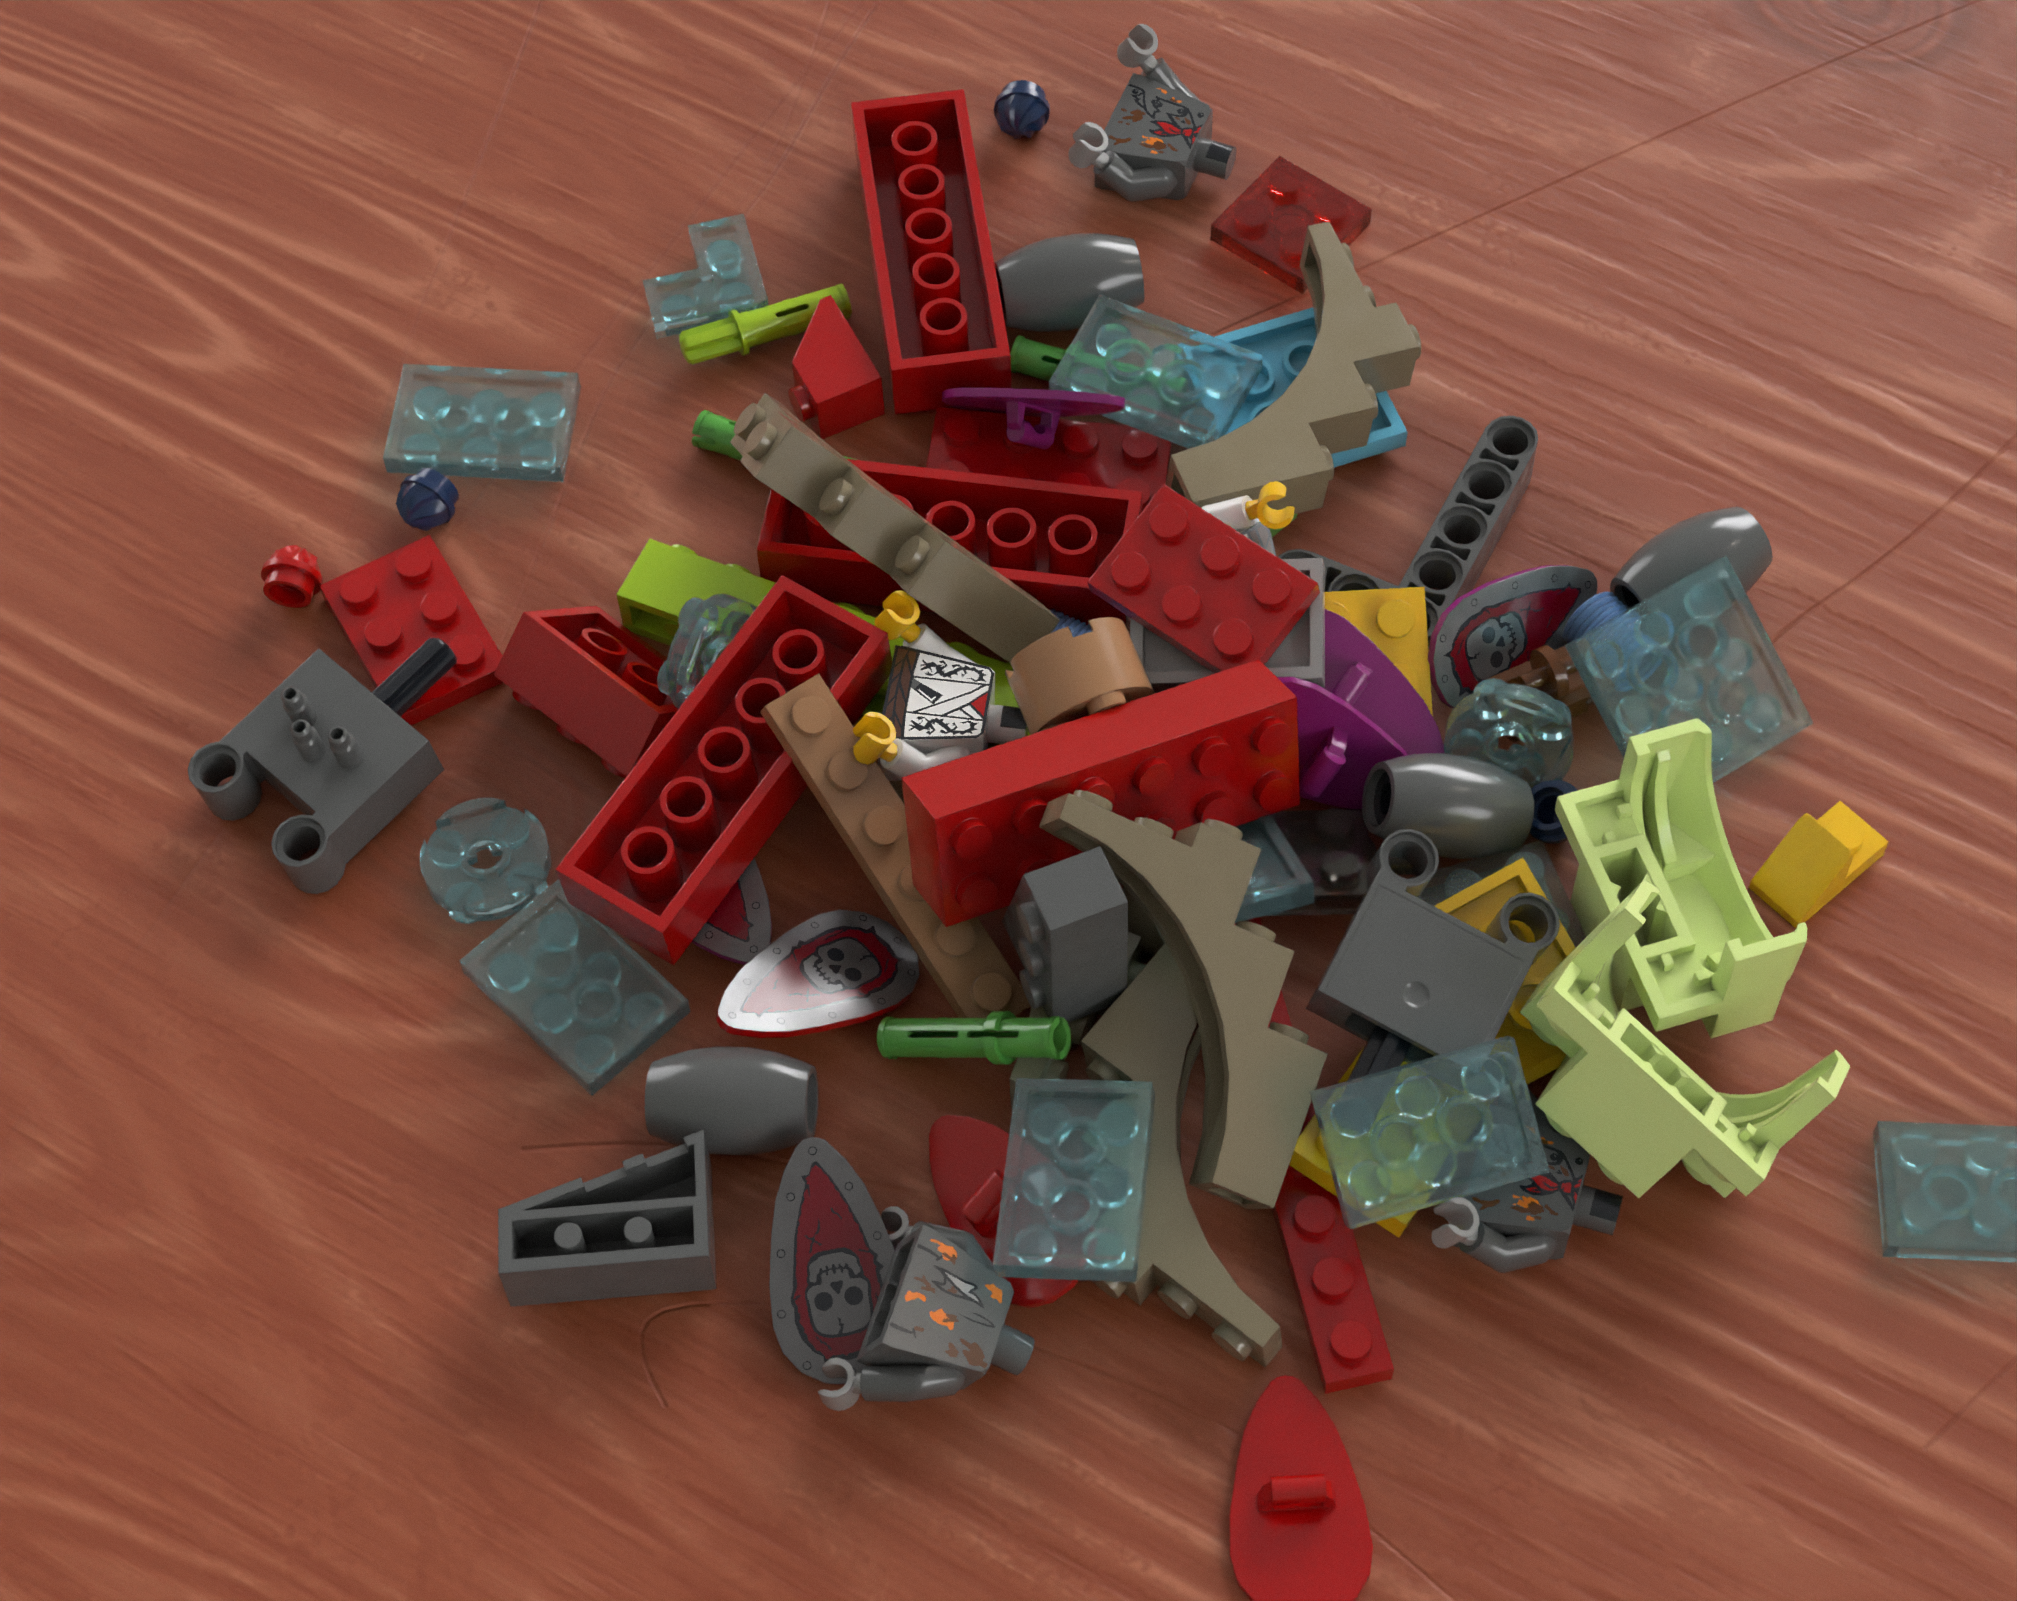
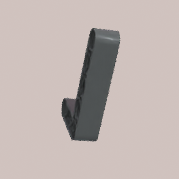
M1502 416L1489 423L1399 586L1303 549L1288 550L1280 554L1278 558H1323L1325 566V592L1425 587L1429 649L1431 634L1441 614L1458 597L1473 590L1530 484L1538 444L1537 430L1530 422L1516 416Z

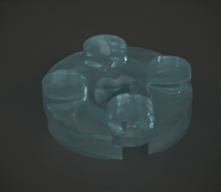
M716 594L706 600L693 597L684 604L679 613V628L672 641L668 658L661 666L657 677V686L660 692L670 696L677 709L681 707L714 664L718 654L720 653L721 655L757 606L729 594Z
M1496 678L1485 679L1476 685L1472 694L1464 697L1451 711L1445 727L1444 752L1445 754L1469 756L1495 764L1525 780L1531 789L1541 782L1563 780L1571 767L1574 753L1571 712L1565 703L1555 700L1550 695L1536 688L1520 684H1507L1505 681ZM1505 735L1520 738L1519 740L1525 744L1524 746L1513 744L1508 750L1498 748V737Z
M496 798L469 800L444 812L435 822L437 830L430 836L428 844H426L424 839L420 850V867L427 889L435 902L445 908L451 918L458 923L471 924L476 921H491L505 918L521 911L529 904L540 901L546 894L548 889L547 877L552 861L551 851L542 824L534 814L525 808L524 814L518 809L507 807L505 800ZM489 849L493 857L502 855L501 860L496 862V865L491 868L481 869L470 866L478 862L477 853L482 850Z

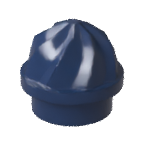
M1017 80L1008 83L997 96L994 103V115L1001 131L1012 136L1014 139H1020L1023 136L1031 139L1034 132L1040 131L1049 119L1050 105L1046 99L1045 92L1039 85L1031 81Z
M422 468L416 475H409L403 480L400 485L396 505L400 516L406 524L412 528L428 531L433 527L450 521L455 514L454 504L459 499V493L454 484L443 474L430 468Z
M1549 780L1535 785L1531 789L1534 800V815L1529 833L1544 843L1556 844L1567 841V836L1555 812L1557 796L1578 791L1577 788L1562 780Z

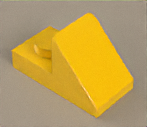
M1839 801L1818 820L1808 813L1801 816L1752 878L1748 888L1794 928H1797L1798 924L1806 922L1882 857L1889 841L1843 802Z

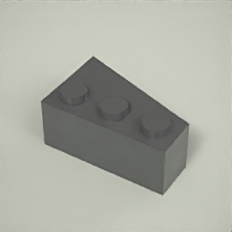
M1101 846L1024 874L1002 922L1025 969L1019 972V976L1029 1004L1033 1009L1042 1006L1048 1018L1060 1016L1064 1017L1068 1023L1110 1007L1127 988L1128 900Z
M704 1130L683 1137L684 1144L646 1159L643 1153L622 1161L623 1168L583 1183L580 1177L498 1209V1274L510 1306L717 1289L712 1164Z

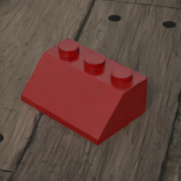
M598 606L524 611L494 673L495 677L513 690L512 695L519 703L531 709L540 710L557 723L556 729L562 736L573 742L586 745L602 758L601 763L608 771L623 778L627 777L699 683L698 680Z

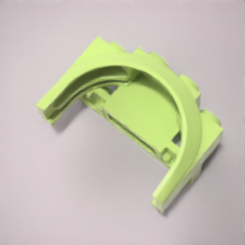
M1696 718L1629 737L1619 779L1557 796L1555 812L1579 863L1570 904L1585 938L1643 880L1660 890L1656 898L1641 913L1647 919L1645 923L1614 954L1611 978L1614 1000L1618 1011L1623 1008L1630 1010L1644 1006L1655 1032L1702 1019L1710 1038L1773 1021L1786 982L1791 978L1807 942V926L1803 922L1797 925L1795 932L1773 937L1756 910L1736 866L1717 806L1711 768L1712 732L1705 723Z
M1643 880L1536 987L1520 1011L1530 1021L1532 1029L1544 1042L1559 1047L1566 1054L1537 1100L1536 1105L1546 1114L1549 1123L1556 1131L1566 1137L1573 1138L1597 1160L1600 1169L1609 1179L1617 1184L1626 1186L1638 1198L1647 1192L1681 1159L1692 1177L1703 1184L1710 1185L1722 1197L1726 1198L1736 1188L1747 1196L1765 1180L1779 1149L1836 1099L1850 1065L1842 1054L1835 1050L1794 1081L1780 1088L1745 1095L1716 1092L1628 1011L1623 1008L1618 1012L1611 978L1614 954L1645 923L1647 919L1641 913L1660 893L1656 886Z

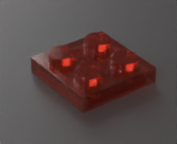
M1279 156L1211 224L1210 240L1303 294L1308 287L1300 268V261L1307 227L1330 221L1339 241L1350 246L1370 225L1372 209Z

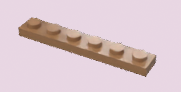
M818 673L764 706L760 713L784 750L792 758L793 764L958 1018H987L993 1011H1010L1016 1016L1031 1005L1026 998L1021 983L978 917L945 927L914 887L905 806L876 761L872 764H862L856 760L853 746L860 737H856L853 733V725L820 674Z

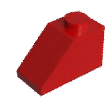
M832 296L820 299L792 360L795 387L788 389V395L798 419L801 422L809 420L818 436L823 440L884 415L885 410L881 375Z

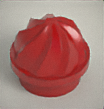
M288 545L275 550L263 564L261 570V578L265 582L263 586L265 596L285 607L301 608L309 605L312 596L320 592L319 585L323 583L317 557L309 553L306 548H301L297 545Z

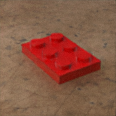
M1165 484L1162 485L1087 581L1092 593L1213 673H1218L1257 659L1265 665L1320 593L1319 585L1316 581Z
M430 535L319 585L327 606L375 689L429 638L441 639L456 655V664L401 716L411 726L503 683L494 676L503 655Z

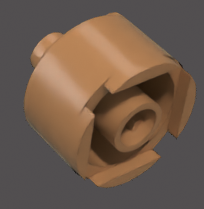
M1102 617L1088 620L1093 632L1076 637L1072 636L1069 626L1059 629L1031 643L1011 659L1010 663L1013 671L1005 670V675L1030 735L1154 694V690L1128 630L1121 619Z

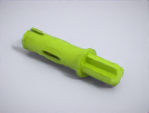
M840 283L751 311L738 313L736 309L730 310L728 318L682 331L679 334L681 352L688 364H697L737 351L742 356L748 355L751 347L806 331L820 299L830 295L845 319H850L852 308L844 285Z

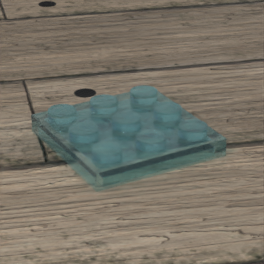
M1727 556L1709 562L1564 645L1623 758L1629 737L1698 718L1712 732L1711 768L1714 783L1813 724L1805 705Z

